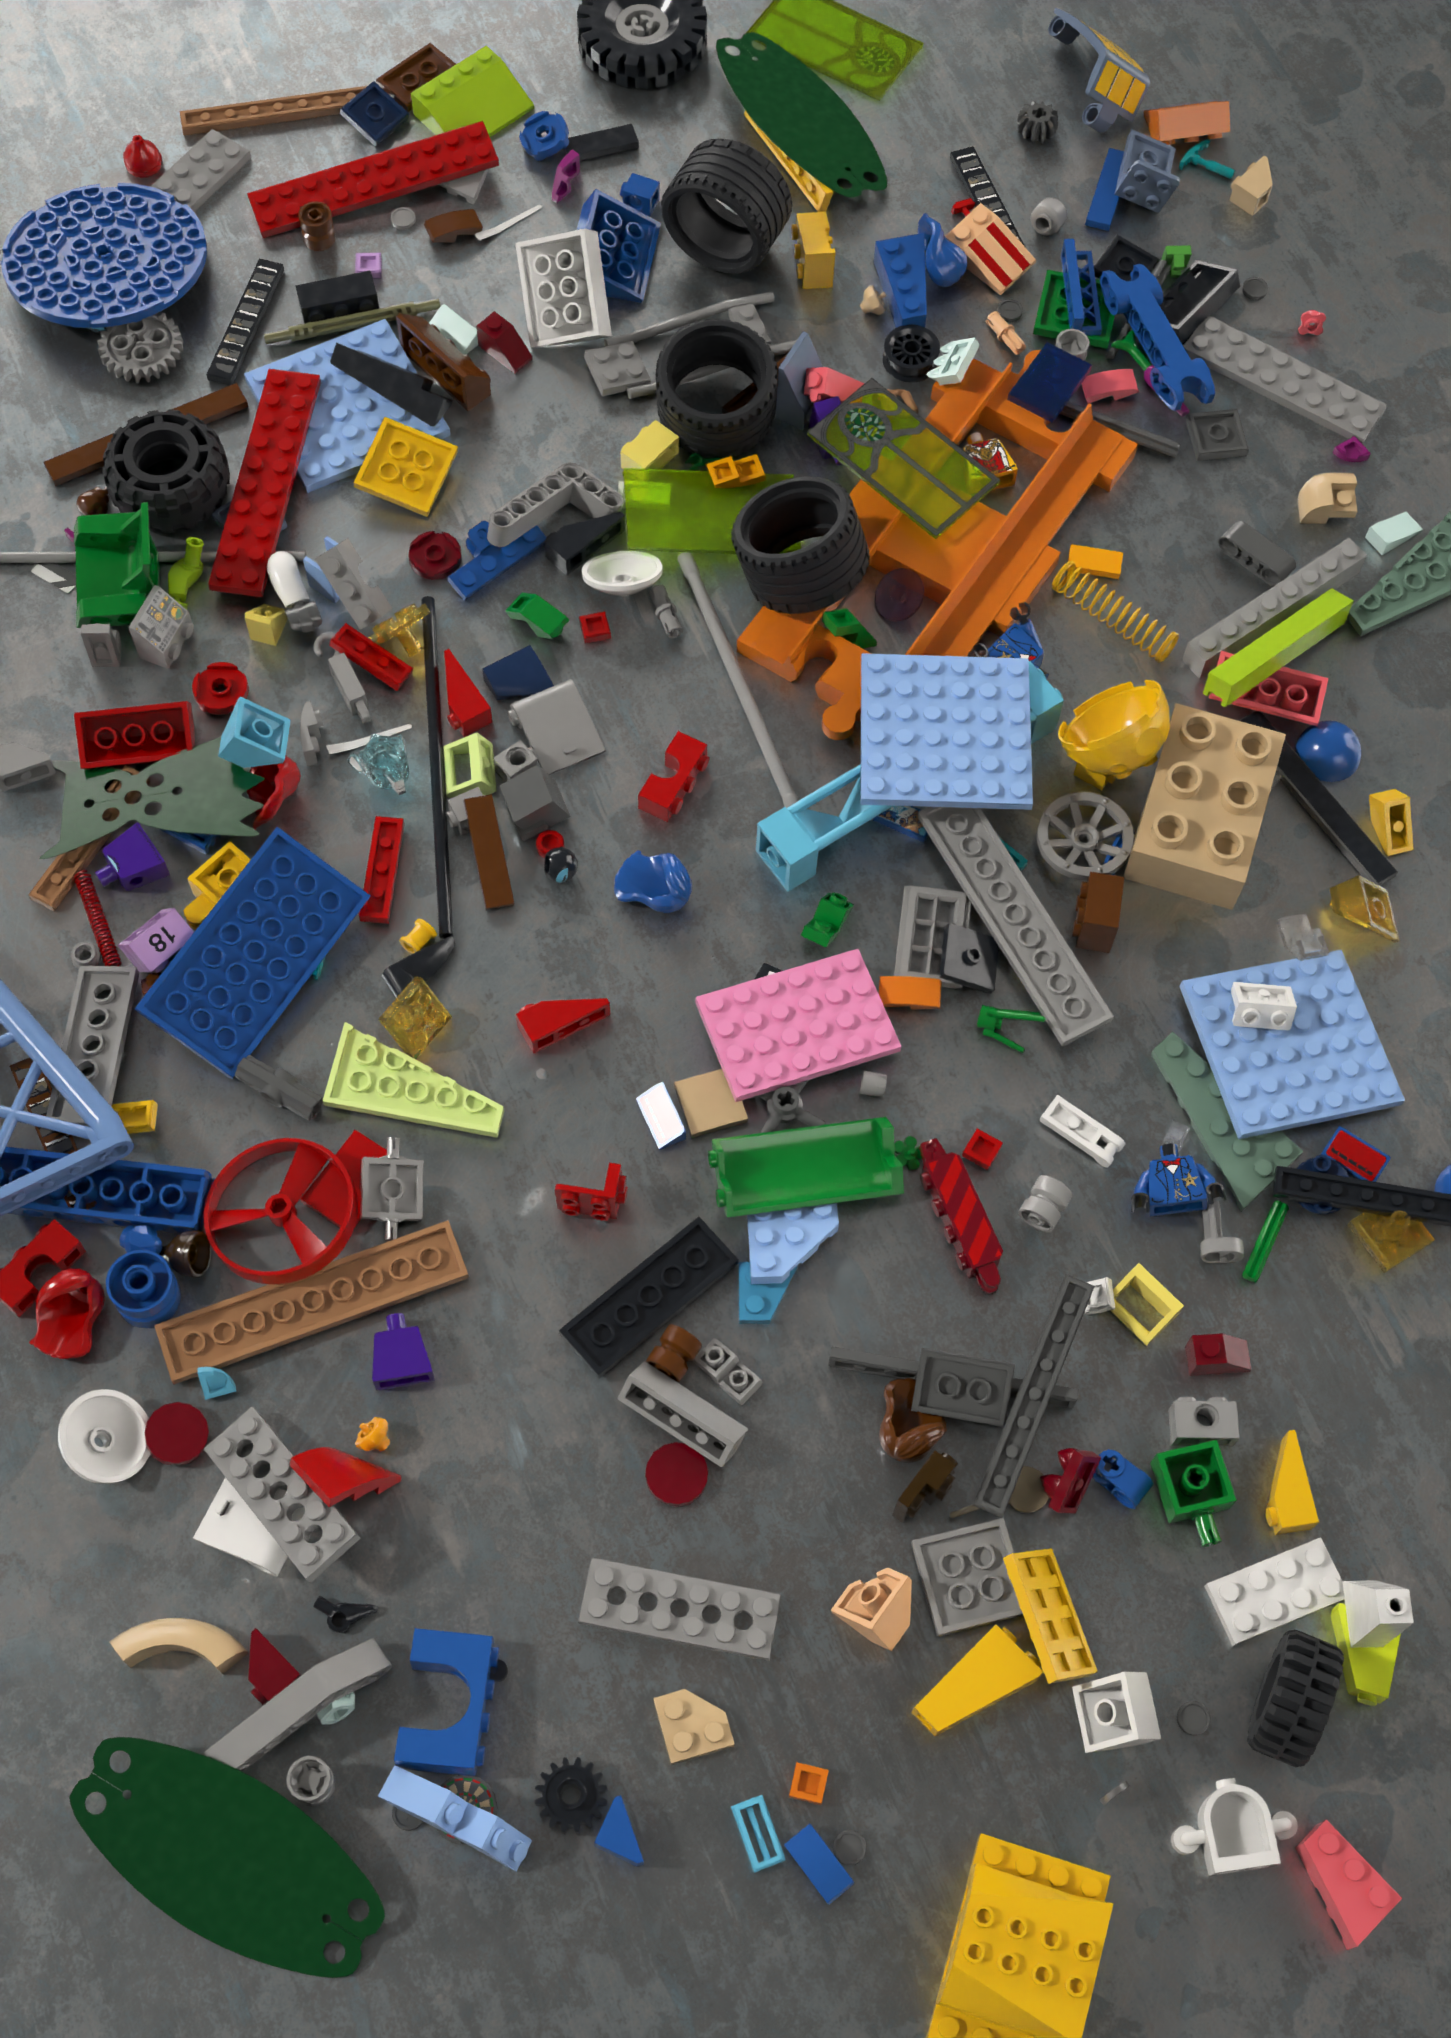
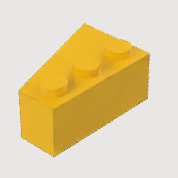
M826 212L796 213V224L791 225L792 240L797 241V244H794V258L799 259V263L796 264L797 279H802L803 289L833 288L836 252L835 248L831 249L830 244H833L832 236H829L830 226Z

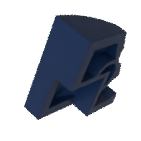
M531 645L482 668L484 682L496 700H509L513 697L524 699L531 696V694H536L554 686Z

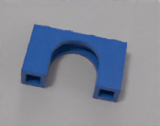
M415 1628L410 1655L412 1670L454 1675L467 1685L471 1698L465 1715L459 1722L449 1728L427 1730L399 1727L394 1756L396 1766L406 1770L476 1777L477 1766L483 1767L486 1747L480 1746L482 1733H488L490 1724V1713L485 1712L487 1700H493L495 1680L489 1679L491 1667L497 1668L499 1659V1647H494L493 1636Z

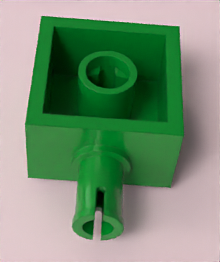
M1212 1440L1157 1453L1150 1462L1168 1523L1171 1524L1188 1519L1194 1520L1202 1547H1209L1210 1543L1211 1546L1221 1543L1222 1540L1219 1536L1213 1514L1229 1510L1237 1499L1218 1441ZM1190 1477L1192 1482L1197 1481L1198 1485L1194 1486L1193 1483H1189L1188 1478Z

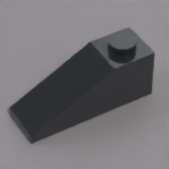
M622 512L563 526L558 531L550 533L544 541L545 557L568 576L625 531V515Z

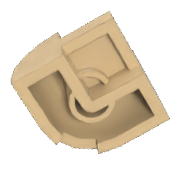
M1323 473L1310 478L1303 485L1298 495L1300 524H1326L1328 518H1355L1358 511L1355 496L1357 480L1354 473Z

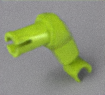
M196 537L186 539L184 558L177 561L168 572V594L185 609L188 608V604L183 602L186 601L188 588L200 578L204 569V565L200 561L204 543Z

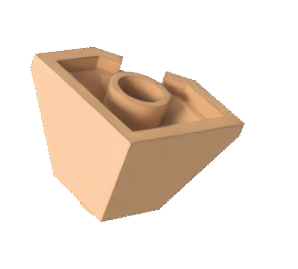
M885 1568L877 1572V1578L865 1583L858 1580L849 1584L831 1611L871 1642L892 1651L910 1626L912 1580L907 1575L890 1568Z

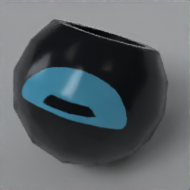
M563 847L552 848L545 855V875L557 883L569 881L577 872L578 861L575 854Z

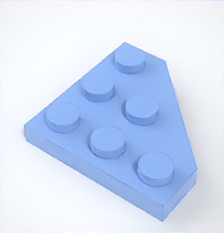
M837 1203L747 1215L751 1284L782 1283L790 1276V1272L799 1263L803 1264L818 1250L819 1245L827 1237L831 1238L838 1232Z

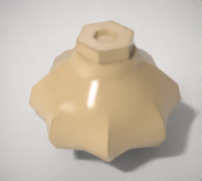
M873 285L868 286L864 290L863 301L860 303L862 311L865 314L867 312L877 315L884 314L887 310L883 300L887 296L886 293L879 294Z

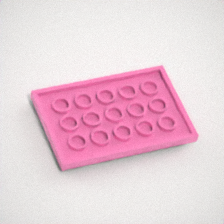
M859 949L697 996L695 999L696 1006L735 1102L900 1052L902 1047Z

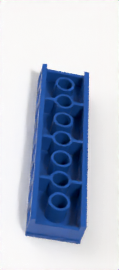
M6 1147L0 1158V1187L69 1154ZM118 1160L7 1214L117 1227L148 1225L153 1226L156 1231L177 1234L188 1231L202 1232L205 1201L213 1178L209 1176L205 1169ZM69 1190L76 1198L74 1208L68 1207L64 1199ZM94 1200L97 1202L95 1207L88 1210L85 1209L86 1203Z

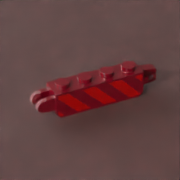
M937 1138L925 1141L919 1147L924 1164L920 1180L924 1190H929L933 1197L931 1201L933 1211L937 1217L942 1218L945 1227H943L944 1235L949 1244L953 1243L957 1251L955 1258L961 1271L965 1270L969 1279L975 1277L979 1287H981L985 1294L993 1295L998 1290L1001 1282L997 1266L1003 1249L960 1155L953 1152L947 1154Z

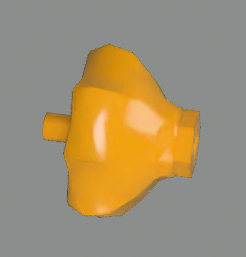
M374 1417L370 1422L360 1424L359 1428L362 1430L357 1434L355 1442L357 1448L365 1451L377 1449L381 1452L390 1445V1439L387 1436L388 1422L386 1419Z

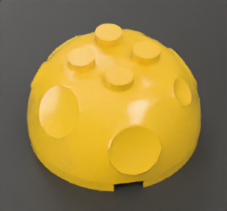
M1144 680L1146 686L1134 687L1132 681L1122 683L1096 694L1075 708L1073 712L1076 717L1068 725L1063 721L1058 730V738L1067 752V756L1092 773L1115 775L1117 779L1128 777L1132 771L1142 766L1147 767L1154 764L1158 760L1156 754L1163 743L1166 742L1170 729L1169 705L1159 683L1153 680Z

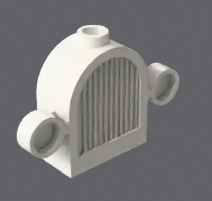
M1235 1778L1216 1781L1217 1790L1210 1794L1202 1803L1198 1813L1199 1830L1184 1825L1177 1828L1171 1836L1173 1848L1183 1855L1193 1853L1202 1844L1208 1876L1270 1868L1281 1864L1276 1839L1287 1840L1293 1837L1297 1832L1298 1824L1296 1818L1287 1811H1280L1271 1816L1267 1804L1257 1792L1249 1787L1237 1785Z

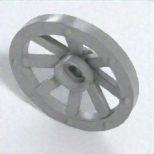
M1090 792L1070 793L1054 800L1042 813L1037 828V844L1045 861L1062 875L1077 880L1087 881L1090 871L1109 875L1117 872L1127 861L1134 841L1133 827L1125 811L1111 799ZM1080 805L1097 808L1089 824H1083L1079 809ZM1066 808H1070L1074 825L1073 829L1056 817L1059 812ZM1106 812L1117 824L1098 832L1096 828ZM1049 824L1068 839H1049ZM1122 833L1121 848L1099 843ZM1054 849H1072V852L1064 860ZM1094 852L1110 855L1114 858L1101 865ZM1081 855L1085 856L1090 867L1077 866L1074 863Z

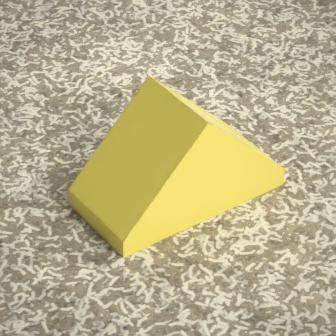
M263 604L246 612L245 622L250 640L276 646L288 620L284 611L287 609Z

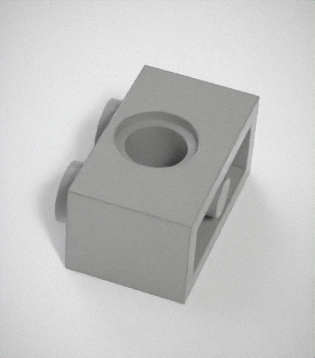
M1180 1397L1168 1409L1171 1446H1191L1212 1440H1217L1219 1446H1234L1240 1438L1237 1401H1227V1398L1213 1397L1209 1398L1208 1401H1196L1194 1397ZM1197 1415L1206 1416L1210 1421V1426L1201 1425L1197 1421Z

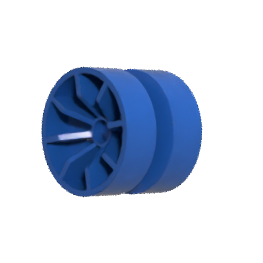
M134 1250L119 1257L108 1271L106 1277L107 1294L122 1318L129 1324L139 1328H154V1325L171 1319L178 1310L181 1302L180 1285L166 1260L159 1254L149 1250Z

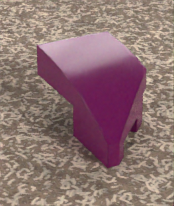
M571 150L558 164L551 197L556 203L571 192V180L580 173V156L574 150Z

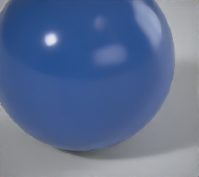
M1320 721L1318 726H1309L1301 733L1295 745V752L1320 781L1338 782L1345 780L1356 772L1361 761L1362 750L1357 735L1350 727L1337 721Z

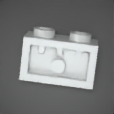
M1233 982L1231 994L1235 1005L1232 1019L1234 1026L1276 1030L1291 1029L1297 1009L1291 987Z

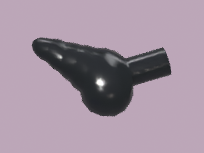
M322 1596L317 1598L313 1606L328 1616V1628L336 1633L345 1632L351 1624L376 1613L378 1610L376 1605L345 1602L335 1605Z

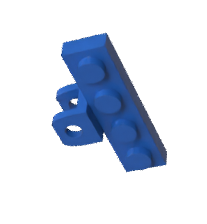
M481 521L469 530V538L466 539V547L474 559L448 576L447 581L465 601L543 546L547 537L536 525L509 545L497 547L490 544L487 539L489 522Z

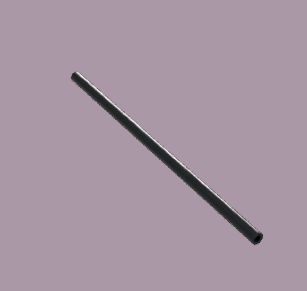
M426 596L421 599L438 928L439 937L446 939L451 936L453 937L437 632L435 599L431 596Z

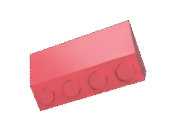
M1221 651L1215 668L1235 654ZM1282 667L1231 704L1318 726L1329 678ZM1211 693L1209 695V699L1222 702V699Z

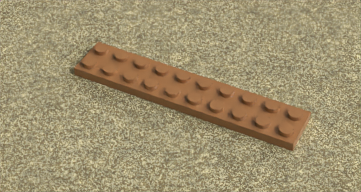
M449 1220L332 1261L317 1273L302 1280L286 1284H268L156 1324L154 1327L171 1381L175 1385L197 1377V1368L214 1367L218 1369L468 1279L469 1275Z

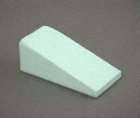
M1403 512L1369 527L1365 538L1383 556L1421 533L1423 529L1407 512Z

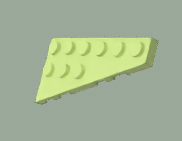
M347 1022L344 1023L323 1097L324 1106L498 1138L504 1106L474 1090L470 1091L462 1087L450 1077H444L434 1072L433 1068L395 1048H390L378 1042L375 1037L369 1034L361 1033Z

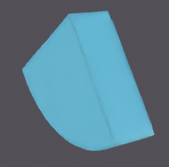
M214 1367L197 1368L205 1400L236 1392V1385L226 1372Z

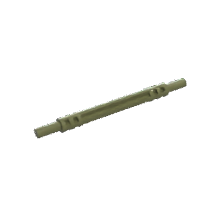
M439 298L419 303L410 301L409 303H400L399 305H391L370 311L288 326L286 330L263 335L266 344L286 340L294 342L296 340H304L306 338H314L315 336L364 327L386 319L387 322L397 321L396 316L399 314L417 316L418 313L437 310L441 306Z

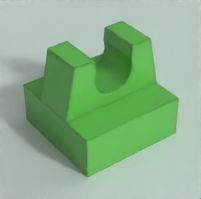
M1191 245L1165 247L1161 261L1165 260L1167 265H1171V278H1179L1181 270L1187 268L1192 255Z

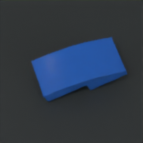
M808 1824L784 1844L828 1905L855 1884L811 1824Z

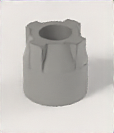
M863 1071L859 1093L883 1097L887 1075Z

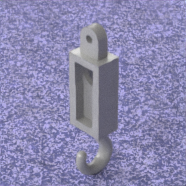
M327 632L317 637L313 647L317 656H323L324 653L321 650V645L324 642L330 641L336 633ZM335 650L333 657L328 659L331 675L353 716L359 715L363 724L372 721L368 711L367 696L345 653H339Z

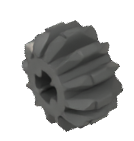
M1032 101L1030 105L1024 104L1017 118L1018 133L1023 135V139L1030 138L1032 143L1035 140H1039L1041 143L1045 139L1051 140L1058 129V111L1053 110L1052 104L1044 105L1043 101L1041 104H1037L1035 101Z

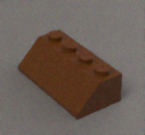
M406 314L396 316L400 344L406 355L465 410H471L491 395V379L488 373L483 369L480 370L467 354L463 355L452 340L446 339L440 334L434 324L430 325L423 317Z

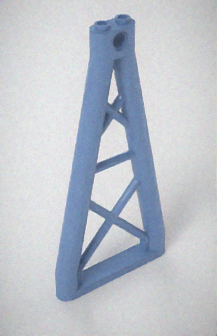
M0 979V1023L7 1030V1033L0 1036V1049L17 1042L33 1061L11 1108L0 1105V1118L5 1119L0 1129V1158L18 1122L89 1139L91 1142L90 1145L0 1187L1 1217L124 1158L132 1152L134 1144L116 1111ZM41 1072H43L88 1126L23 1111Z

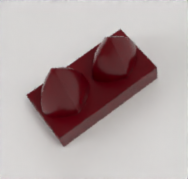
M1066 1448L1057 1452L1060 1465L1064 1470L1063 1475L1047 1474L1041 1476L1040 1479L1044 1491L1051 1499L1050 1508L1057 1513L1076 1514L1101 1457L1092 1451Z

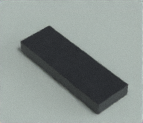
M627 124L569 137V145L563 150L565 155L574 150L579 154L581 161L639 148V140L633 125Z

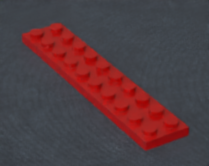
M483 121L259 189L247 193L264 239L299 228L300 208L309 202L318 201L326 204L331 210L332 217L499 166V159Z
M277 369L268 370L209 578L208 587L210 591L263 597L268 579V559L275 553L319 392L321 384L320 375Z

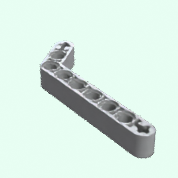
M375 1639L367 1640L322 1661L305 1672L201 1755L215 1759L243 1772L331 1702L378 1680L392 1668V1665Z

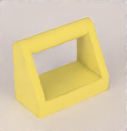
M1138 1263L1113 1289L1115 1309L1110 1311L1147 1346L1180 1314L1184 1305ZM1129 1285L1164 1317L1150 1332L1116 1300Z

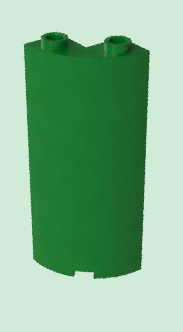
M887 1117L712 1139L713 1150L708 1151L710 1168H715L718 1189L716 1190L718 1208H724L727 1218L904 1194L903 1165L895 1156L894 1127Z

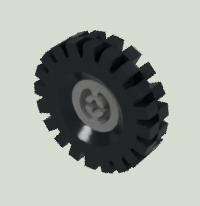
M582 0V4H579L577 11L579 51L582 59L586 58V65L592 71L599 69V76L609 81L616 74V85L628 87L631 78H635L637 89H648V79L652 78L656 88L666 86L667 74L674 82H677L685 77V70L691 73L698 66V59L702 60L705 46H707L706 7L703 6V0Z

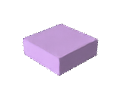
M356 253L355 273L370 270L373 279L381 278V253Z

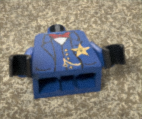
M1019 603L1022 614L1019 613L1017 607L1012 608L1010 611V616L1014 620H1019V624L1014 623L988 649L982 643L974 645L975 651L969 652L968 657L1026 658L1036 668L1041 669L1044 651L1031 619H1027L1031 612L1028 603ZM1041 669V670L1043 671V673L1045 674V677H1046V680H1047L1049 674H1048L1046 671H1044L1043 669Z
M1169 1143L1160 1146L1161 1159L1150 1161L1149 1169L1142 1172L1134 1189V1194L1131 1197V1212L1135 1213V1209L1140 1207L1145 1208L1146 1213H1149L1150 1217L1207 1209V1198L1210 1205L1214 1204L1213 1199L1216 1197L1223 1198V1201L1227 1199L1223 1184L1218 1183L1202 1164L1195 1163L1192 1156L1179 1157L1177 1145Z

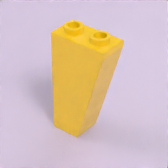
M995 1624L914 1707L911 1713L934 1736H937L1036 1682L1043 1673L1039 1668L1041 1663L1031 1652L1026 1651L1024 1653L1015 1644L1017 1639L1007 1628L1003 1627L1001 1629Z

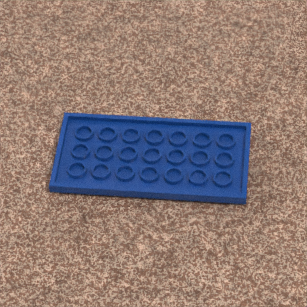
M276 827L137 1004L135 1010L232 1080L241 1060L252 1054L371 895L283 830Z

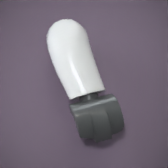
M285 551L272 554L268 559L267 573L277 595L285 608H287L284 611L292 630L303 631V633L315 630V627L322 624V618L315 601L309 602L310 597L301 579L297 561L294 556Z

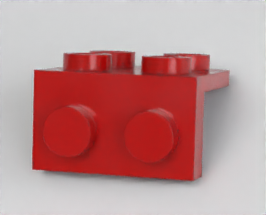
M609 1162L604 1191L556 1184L555 1197L557 1208L569 1216L586 1214L600 1221H608L609 1218L617 1219L620 1204L625 1205L628 1187H626L627 1176L622 1175L621 1164Z

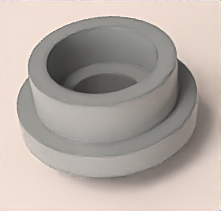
M87 942L77 944L71 953L72 964L77 969H79L80 965L97 966L101 959L99 949ZM86 955L91 956L87 960H82V958Z

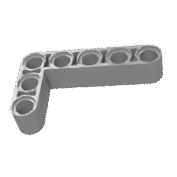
M571 462L565 463L490 514L487 539L494 546H507L569 502L594 519L622 512L624 499L620 493L580 465Z

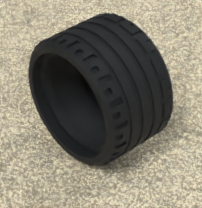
M718 138L703 141V143L698 144L663 194L661 212L669 234L676 244L693 260L719 272L740 274L749 272L759 266L788 222L793 205L791 193L785 179L767 157L744 143ZM717 200H719V201H721L722 203L726 204V205H727L728 207H730L735 213H733V212H731L730 210L726 209V208H725L721 203H719Z
M707 319L701 322H694V324L685 326L684 329H680L669 338V342L663 346V351L660 352L656 363L657 410L660 423L679 436V447L684 448L687 452L697 453L704 458H726L745 453L764 439V436L769 432V427H772L777 404V363L769 344H766L765 339L760 337L755 330L752 331L750 327L726 319ZM709 365H724L736 368L745 373L758 389L753 399L745 406L726 414L699 412L682 401L675 390L681 380L690 372Z
M809 476L790 478L763 489L745 504L732 526V543L755 599L761 605L776 612L788 614L808 613L836 603L857 586L869 565V548L851 496L845 488H842V485L826 478ZM823 536L805 548L779 554L797 542Z

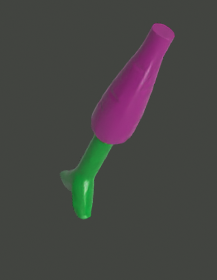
M1132 330L1126 335L1124 340L1114 341L1111 347L1126 351L1133 357L1144 371L1145 382L1155 392L1150 380V373L1154 366L1137 347L1135 333ZM1184 403L1181 405V410H1176L1181 417H1185L1190 412Z

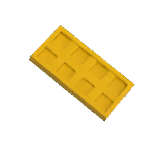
M1053 1549L1012 1553L1004 1557L1003 1560L1008 1577L1012 1582L1019 1607L1024 1615L1030 1632V1638L1036 1648L1041 1668L1048 1684L1088 1677L1097 1673L1098 1670Z

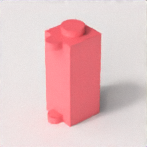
M829 367L807 368L804 395L808 396L810 401L814 403L838 396L842 403L863 386L864 383ZM862 397L851 403H862Z

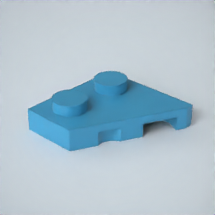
M739 1262V1324H770L793 1275L797 1271V1266L782 1283L751 1284L750 1262Z

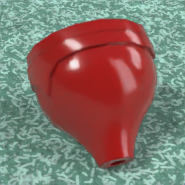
M140 135L133 136L132 141L127 144L123 152L124 165L127 171L139 178L155 175L162 167V156L154 143L148 139H143Z

